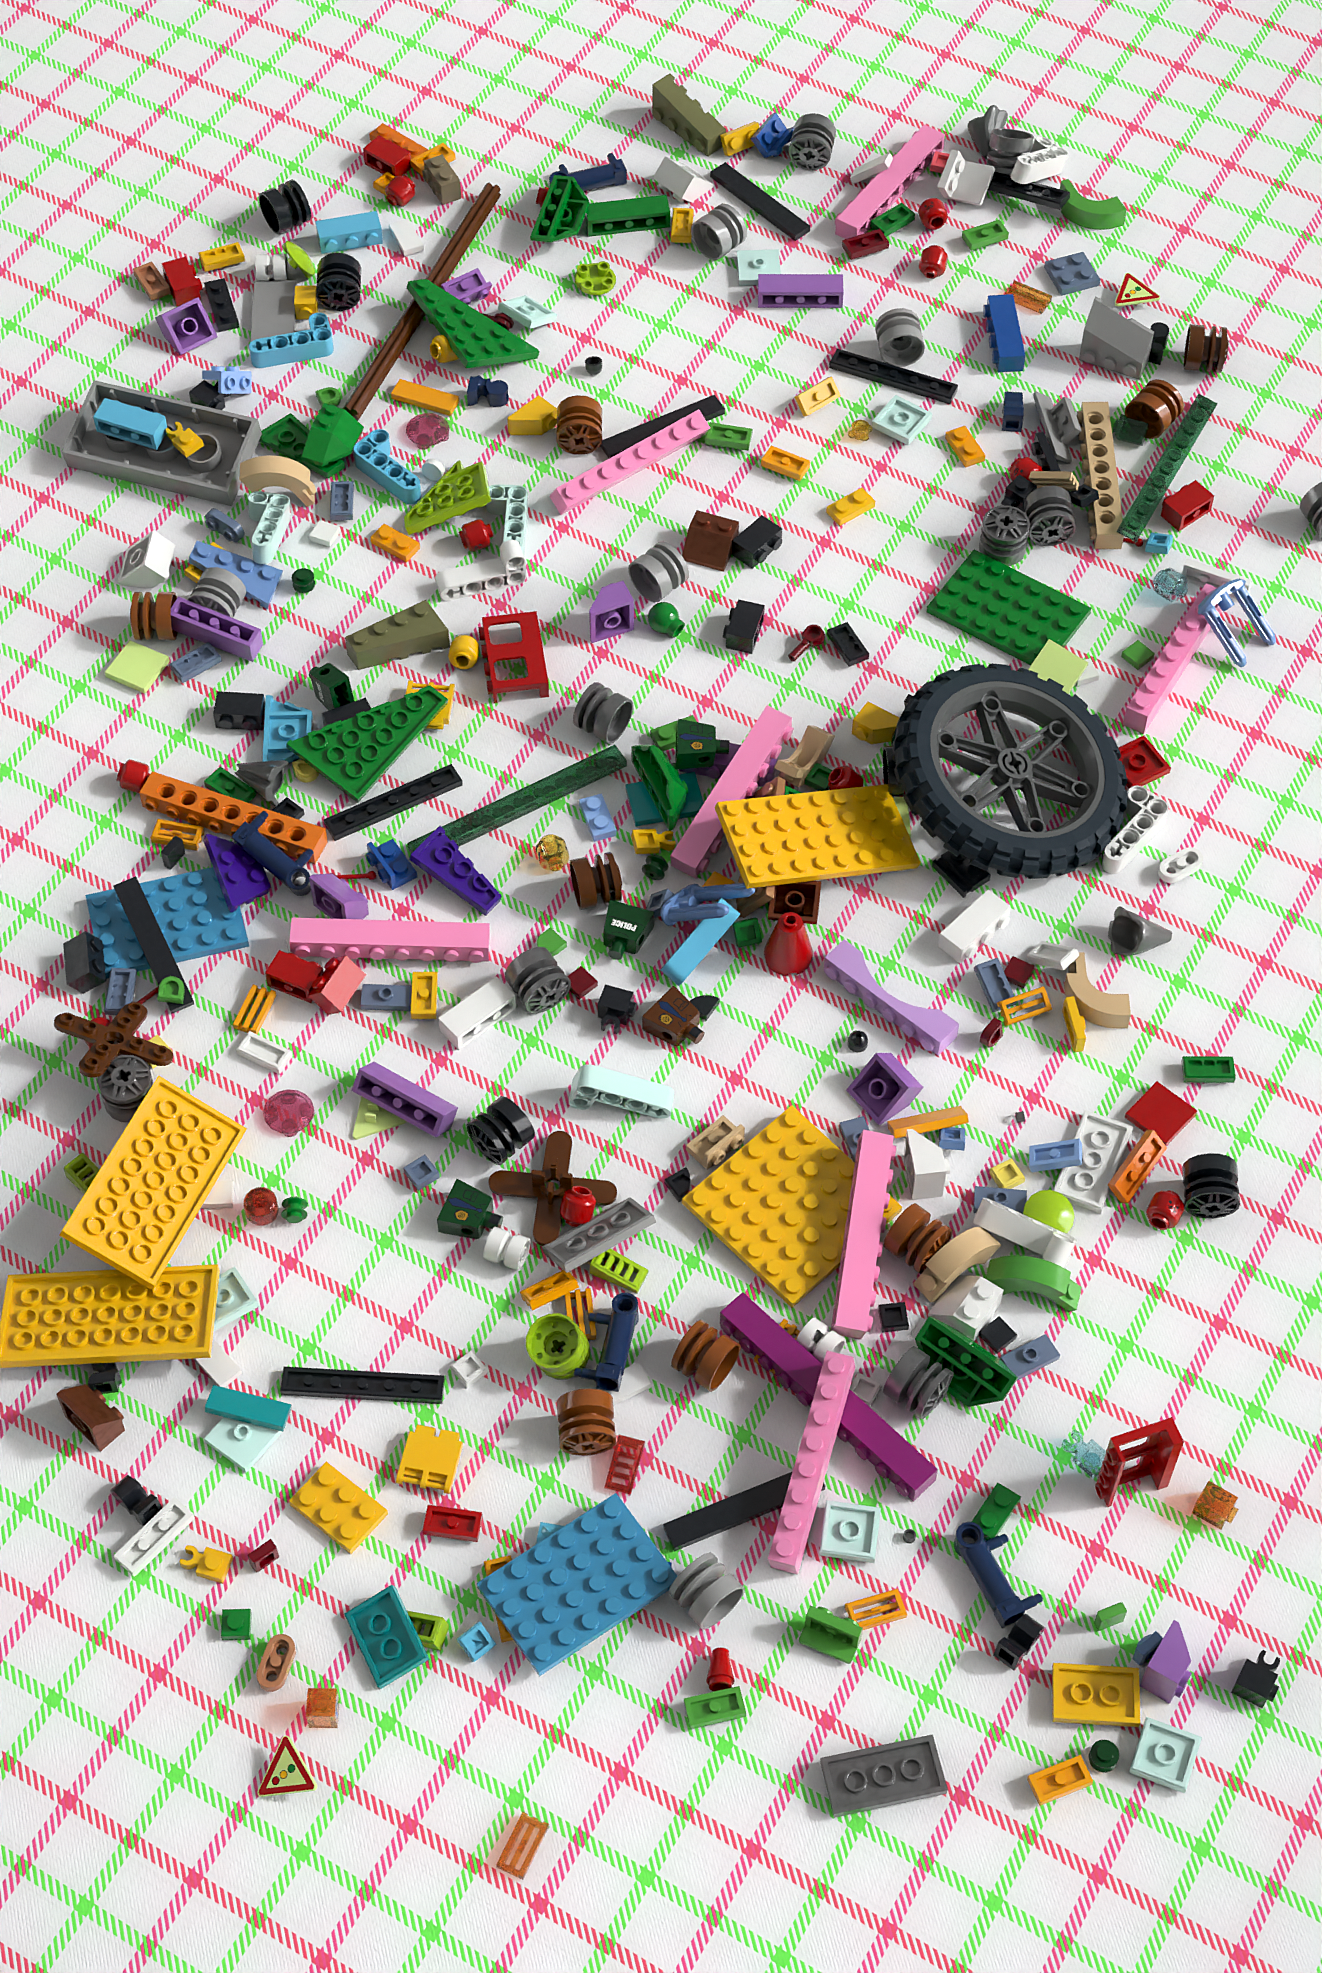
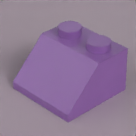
M199 297L155 317L164 338L179 355L218 337Z
M624 581L602 587L589 610L591 643L634 630V600Z
M313 874L309 877L313 904L329 918L363 920L369 915L367 898L361 892H356L350 888V885L344 879H339L334 874Z
M875 1053L846 1091L878 1125H881L908 1107L924 1087L892 1053Z
M1173 1620L1147 1665L1139 1685L1169 1704L1174 1696L1180 1698L1192 1674L1188 1671L1191 1658L1180 1624L1176 1620Z

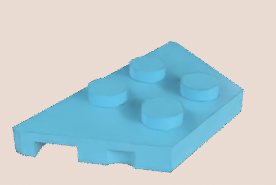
M266 695L263 761L285 760L291 763L300 759L286 747V743L289 740H296L312 732L313 715L311 710L296 707L287 701L283 704L275 701L273 696Z

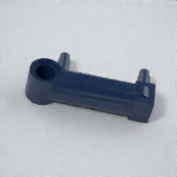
M613 153L607 155L609 164L571 173L568 172L564 164L559 165V171L553 172L550 175L549 187L554 175L574 177L583 191L613 184L615 186L627 184V169L622 159H616Z
M265 811L257 815L251 823L245 821L232 835L234 842L285 884L295 895H307L311 891L310 874L303 866L310 860L314 852L308 848L294 861L262 835L258 829L268 817V813ZM298 877L306 878L304 884L300 886L294 885V881Z
M620 1293L613 1298L611 1315L603 1313H589L588 1315L589 1321L608 1325L596 1370L575 1368L574 1376L581 1377V1379L594 1380L596 1382V1389L619 1392L634 1329L639 1321L638 1300L630 1293Z
M974 1522L962 1523L956 1530L954 1539L956 1553L963 1557L1001 1628L1017 1622L1026 1610L1037 1606L1038 1603L1043 1601L1042 1595L1038 1593L1020 1600L1014 1593L991 1552L1009 1541L1006 1534L995 1536L985 1541L983 1530L978 1524ZM971 1537L975 1542L969 1544L964 1542L962 1538Z

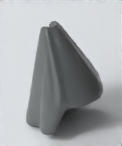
M991 105L984 116L972 119L967 125L972 140L986 160L989 159L987 157L988 152L995 150L989 146L991 131L994 129H1004L1008 113L1005 110L998 109L996 105Z
M285 760L238 763L236 765L239 769L235 774L257 791L266 801L276 807L279 803L275 798V794L282 786L284 781L283 768L289 762Z
M1119 906L1114 912V920L1109 924L1108 937L1111 940L1110 947L1114 954L1137 955L1171 941L1172 931Z

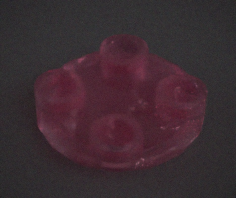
M424 413L415 416L409 421L406 433L408 438L413 443H416L419 449L425 450L432 445L449 439V425L442 416Z
M287 1089L277 1092L268 1099L264 1106L263 1115L265 1122L272 1130L283 1133L287 1137H293L298 1131L308 1126L315 1115L312 1100L305 1093Z

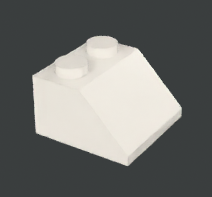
M666 156L653 176V179L659 182L658 187L666 192L672 191V196L680 202L684 200L693 202L714 186L713 183L687 165Z
M154 530L126 550L118 584L121 586L154 588L158 584L164 583L170 574L168 570L174 558L175 544Z
M907 1129L903 1156L912 1200L942 1197L944 1187L948 1186L947 1174H950L949 1159L944 1158L942 1148L915 1130Z
M959 1275L940 1296L928 1313V1317L932 1316L975 1341L979 1336V1332L986 1326L1000 1306L1004 1290L981 1276Z

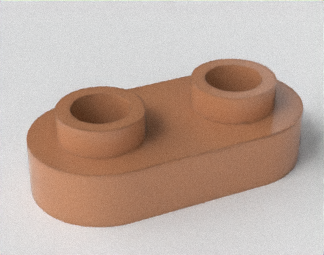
M285 1634L275 1635L266 1646L256 1674L260 1687L265 1691H277L286 1682L296 1655L295 1643L290 1636ZM285 1648L287 1652L284 1655H278V1650ZM272 1674L277 1676L274 1681L267 1680L268 1676Z

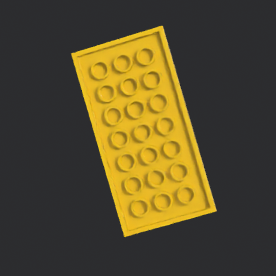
M887 784L717 802L714 807L746 889L916 869L921 864L892 794L888 792Z
M158 1076L59 1236L152 1290L247 1128Z
M218 1264L165 1267L152 1290L117 1269L8 1275L0 1321V1368L211 1358L220 1274Z

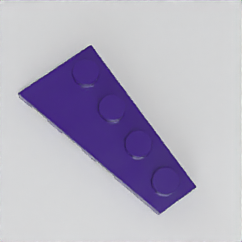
M439 826L410 855L409 860L483 915L487 916L501 901L502 895L483 874L478 873L473 867L474 863L468 857H464L458 850L459 846L454 840L450 841L445 835V830Z

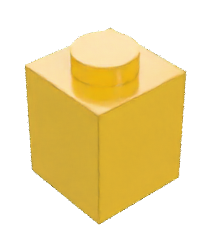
M316 285L295 286L294 307L296 320L309 319L312 314L318 313Z

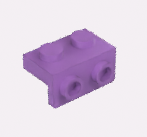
M476 268L443 283L440 288L469 305L472 300L477 298L482 300L487 297L492 283L490 281L486 283L480 270Z

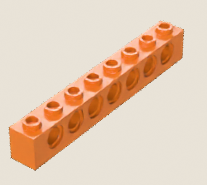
M153 771L139 792L142 806L149 811H157L166 814L170 818H178L187 821L191 825H199L210 829L212 832L223 833L231 837L245 821L251 823L257 815L265 811L268 813V817L259 827L258 831L286 855L297 859L310 848L314 854L308 862L316 864L328 843L326 829Z

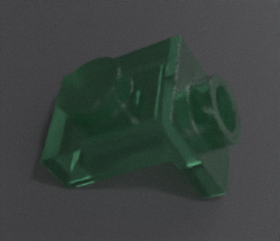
M1121 414L1120 419H1116L1113 432H1115L1117 440L1143 446L1149 424L1127 418L1126 415Z

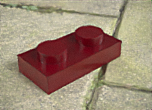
M877 229L842 240V247L849 258L853 260L888 249L889 241L881 229Z

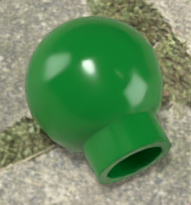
M659 602L648 613L650 627L660 634L668 633L675 638L682 632L685 623L679 619L678 610L671 603Z

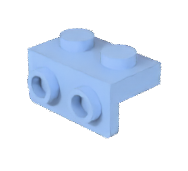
M211 366V370H202V379L218 380V392L221 394L251 393V371H239L238 366H226V371H224V366Z

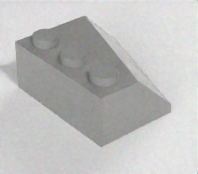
M1095 297L1084 327L1079 360L1140 380L1149 361L1154 331L1133 318L1126 319L1118 314V309L1113 306L1111 309L1101 303L1102 300Z

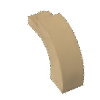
M259 456L240 463L239 480L252 493L265 487L279 486L291 490L307 507L315 504L316 488L313 482L310 481V470L301 463L281 456Z
M808 725L800 744L791 757L786 760L778 759L774 767L780 771L778 776L797 787L803 786L806 776L815 764H821L835 735L817 726Z
M1078 952L1079 956L1068 966V973L1064 983L1066 997L1074 996L1079 1015L1089 1022L1107 1028H1128L1131 1017L1129 994H1108L1096 989L1087 977L1085 953Z
M982 1227L968 1229L944 1245L925 1264L927 1268L913 1285L930 1302H935L962 1272L975 1264H985L1001 1244Z

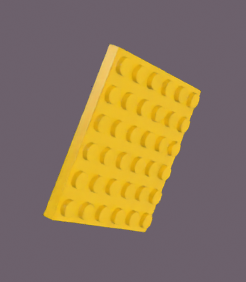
M791 1105L682 1198V1204L779 1297L793 1308L840 1266L855 1163ZM891 1196L887 1209L883 1211L886 1224L902 1211V1206Z

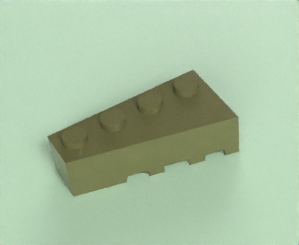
M669 73L652 84V116L682 137L683 140L693 145L698 151H701L706 156H710L722 148L720 135L726 133V129L709 112L705 113L701 104L696 99L692 100L686 94L687 89L683 85L678 86L674 82L675 77Z
M427 600L345 637L347 655L358 670L388 663V660L393 658L406 659L408 655L418 652L422 654L430 653L431 649L438 647L442 649L450 648L449 630Z

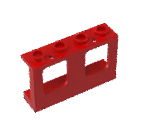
M537 611L482 617L483 627H478L480 641L485 642L484 645H481L482 658H487V662L484 663L485 677L490 676V680L486 681L488 695L493 694L494 703H497L498 693L539 689L540 698L549 697V682ZM510 623L520 624L522 641L491 644L488 630L490 626ZM520 658L526 660L528 671L526 678L502 681L496 679L494 669L496 661Z
M1173 1417L1110 1438L1097 1483L1095 1484L1098 1497L1104 1499L1107 1507L1112 1506L1118 1485L1151 1475L1157 1490L1168 1487L1184 1443ZM1147 1437L1146 1441L1140 1445L1122 1451L1119 1447ZM1140 1457L1139 1463L1136 1466L1123 1470L1127 1461Z

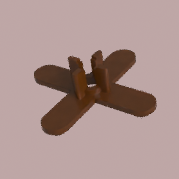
M138 1002L126 1004L108 1027L71 1013L59 1014L54 1019L56 1030L93 1043V1046L79 1062L78 1070L86 1077L95 1078L101 1076L113 1060L120 1055H134L156 1066H167L173 1061V1052L167 1047L133 1036L147 1018L148 1012L147 1008Z
M555 1131L548 1136L542 1171L532 1170L531 1173L499 1170L491 1174L488 1181L490 1190L496 1195L538 1199L533 1238L541 1246L549 1244L559 1237L562 1219L559 1209L566 1190L572 1189L573 1186L586 1187L591 1190L596 1198V1205L602 1206L612 1204L617 1198V1188L612 1182L576 1178L571 1173H568L572 1138L564 1131ZM550 1180H556L560 1182V1187L554 1191V1182H548L547 1188L545 1183Z

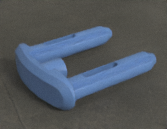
M1240 578L1229 581L1210 592L1199 604L1198 615L1201 614L1205 617L1234 664L1244 667L1247 663L1246 656L1215 609L1216 604L1219 605L1223 612L1231 608L1235 604L1229 594L1233 593L1262 640L1268 645H1274L1276 637L1245 588L1246 581Z
M744 883L700 887L698 884H691L674 894L663 904L660 910L661 919L667 926H672L678 921L722 918L729 913L727 905L722 903L700 905L701 902L719 900L721 898L749 897L754 894L755 888L746 889Z

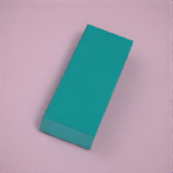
M213 1385L205 1405V1412L283 1432L291 1412V1404Z

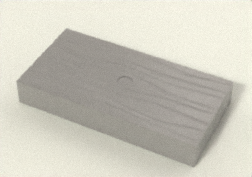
M93 380L62 450V454L67 466L232 506L242 483L239 480L240 463L252 458L262 432L256 418ZM104 398L117 400L144 410V406L153 409L154 412L164 415L167 427L171 431L177 430L175 427L176 421L181 423L183 431L190 428L203 440L204 446L186 458L173 446L172 440L166 434L158 449L155 450L97 432L93 416Z

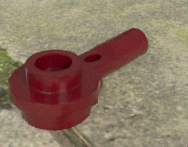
M503 312L497 313L495 316L481 313L508 331L514 325L512 318Z
M813 624L806 627L802 633V642L788 655L791 661H796L810 646L816 647L824 642L825 633L820 626Z

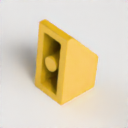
M536 396L507 418L508 433L510 435H543L557 425V408L541 396Z
M867 701L853 719L852 735L870 744L890 742L899 717Z

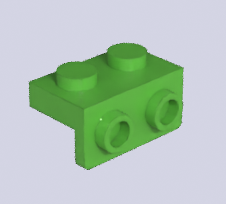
M810 1605L806 1614L805 1626L799 1637V1643L850 1664L860 1644L863 1628L852 1619H841L834 1616L830 1610L824 1607L816 1608Z

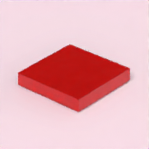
M1145 735L1118 747L1121 753L1119 761H1122V765L1125 766L1128 782L1126 786L1129 789L1133 786H1144L1169 774L1171 771L1169 764Z
M1156 1081L1126 1112L1125 1118L1143 1132L1154 1130L1165 1146H1167L1196 1116L1197 1110Z

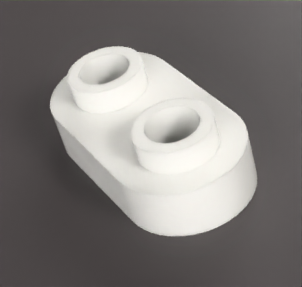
M1184 848L1160 863L1159 877L1167 883H1176L1201 868L1203 855L1196 848Z

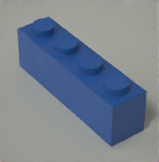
M1013 294L989 295L987 305H983V316L987 318L986 332L990 333L989 347L993 348L992 363L996 364L998 373L1023 371L1025 351Z

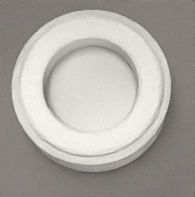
M428 459L422 466V473L431 481H439L445 473V468L438 460Z

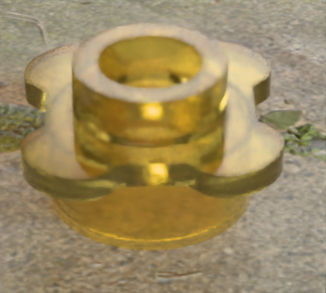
M865 420L854 421L848 436L861 441L869 440V432H872V426Z

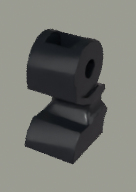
M1157 322L1152 324L1150 328L1154 331L1148 362L1161 365L1163 350L1166 348L1169 327L1164 323Z
M116 1362L91 1364L93 1370L99 1373H93L89 1377L88 1387L92 1391L97 1389L102 1394L119 1392L122 1380Z
M129 1475L125 1476L110 1490L115 1499L127 1509L130 1515H134L137 1522L143 1527L162 1509L157 1497L153 1494L148 1496L141 1484Z
M1024 1614L1016 1622L1008 1637H1004L998 1642L993 1656L1015 1671L1021 1664L1023 1657L1028 1655L1031 1647L1039 1639L1045 1627L1028 1614Z

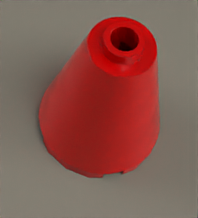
M793 912L784 913L780 916L764 948L767 966L773 972L783 976H788L790 973L801 974L809 968L813 958V949L803 920L798 914Z

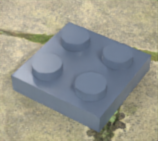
M1084 252L1045 261L1044 268L1061 296L1100 286L1101 279Z

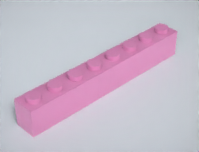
M926 125L915 131L912 138L903 144L901 150L892 156L893 160L889 168L878 173L875 178L872 177L869 184L859 191L853 201L848 203L846 209L836 216L835 234L848 239L867 233L871 229V220L885 213L931 164L935 151H943L945 134Z
M698 409L557 487L549 497L560 515L703 437L710 429V426Z
M1207 583L1204 585L1126 707L1123 725L1143 734L1146 732L1211 629L1205 617L1201 614L1198 615V606L1216 587ZM1216 604L1215 609L1220 615L1222 610L1219 607V605Z
M768 705L765 707L670 855L671 866L695 879L700 872H705L710 862V856L712 853L716 854L722 844L721 839L725 834L715 811V805L717 802L747 799L748 796L752 797L758 787L757 782L761 777L764 778L770 768L769 763L772 759H777L781 752L783 741H788L793 733L792 717Z
M292 918L289 941L290 952L301 958L308 956L332 958L347 955L350 959L489 962L490 923Z
M864 1129L858 1138L830 1330L835 1331L841 1336L862 1339L866 1332H870L873 1316H869L870 1307L874 1306L876 1300V1291H872L873 1282H877L880 1267L876 1266L877 1257L880 1258L883 1249V1242H880L879 1239L880 1233H884L886 1227V1218L883 1217V1211L887 1209L890 1194L886 1193L887 1184H891L893 1169H889L890 1161H894L896 1146L893 1145V1135Z
M831 1351L826 1352L769 1553L768 1561L771 1568L794 1574L799 1572L855 1371V1363L852 1356Z

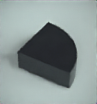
M702 995L691 999L690 1002L700 1012V1018L707 1021L719 1005L720 998Z
M686 1167L666 1178L664 1182L678 1202L682 1201V1198L688 1194L690 1189V1174Z

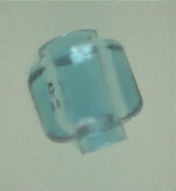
M1173 568L1159 571L1154 578L1155 592L1168 601H1177L1188 592L1187 577Z

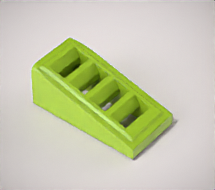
M81 1153L64 1167L66 1177L85 1194L99 1172V1168L84 1153ZM89 1173L92 1174L87 1179L82 1181V1179L86 1177Z
M608 1249L594 1257L590 1263V1274L637 1294L649 1273L648 1269L612 1249ZM603 1260H606V1261H607L606 1264H605L604 1266H602V1265H601L602 1261H603ZM613 1263L617 1265L614 1272L610 1270ZM623 1268H626L627 1271L623 1277L620 1276V1273L623 1270ZM635 1272L637 1275L632 1283L629 1279L632 1273Z
M407 1611L411 1621H414L415 1630L423 1647L441 1651L449 1629V1624L446 1620L439 1616ZM425 1624L423 1635H419L422 1625Z

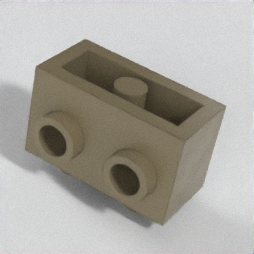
M439 155L425 160L424 170L422 171L424 180L428 183L441 204L445 205L461 199L460 179L444 156Z

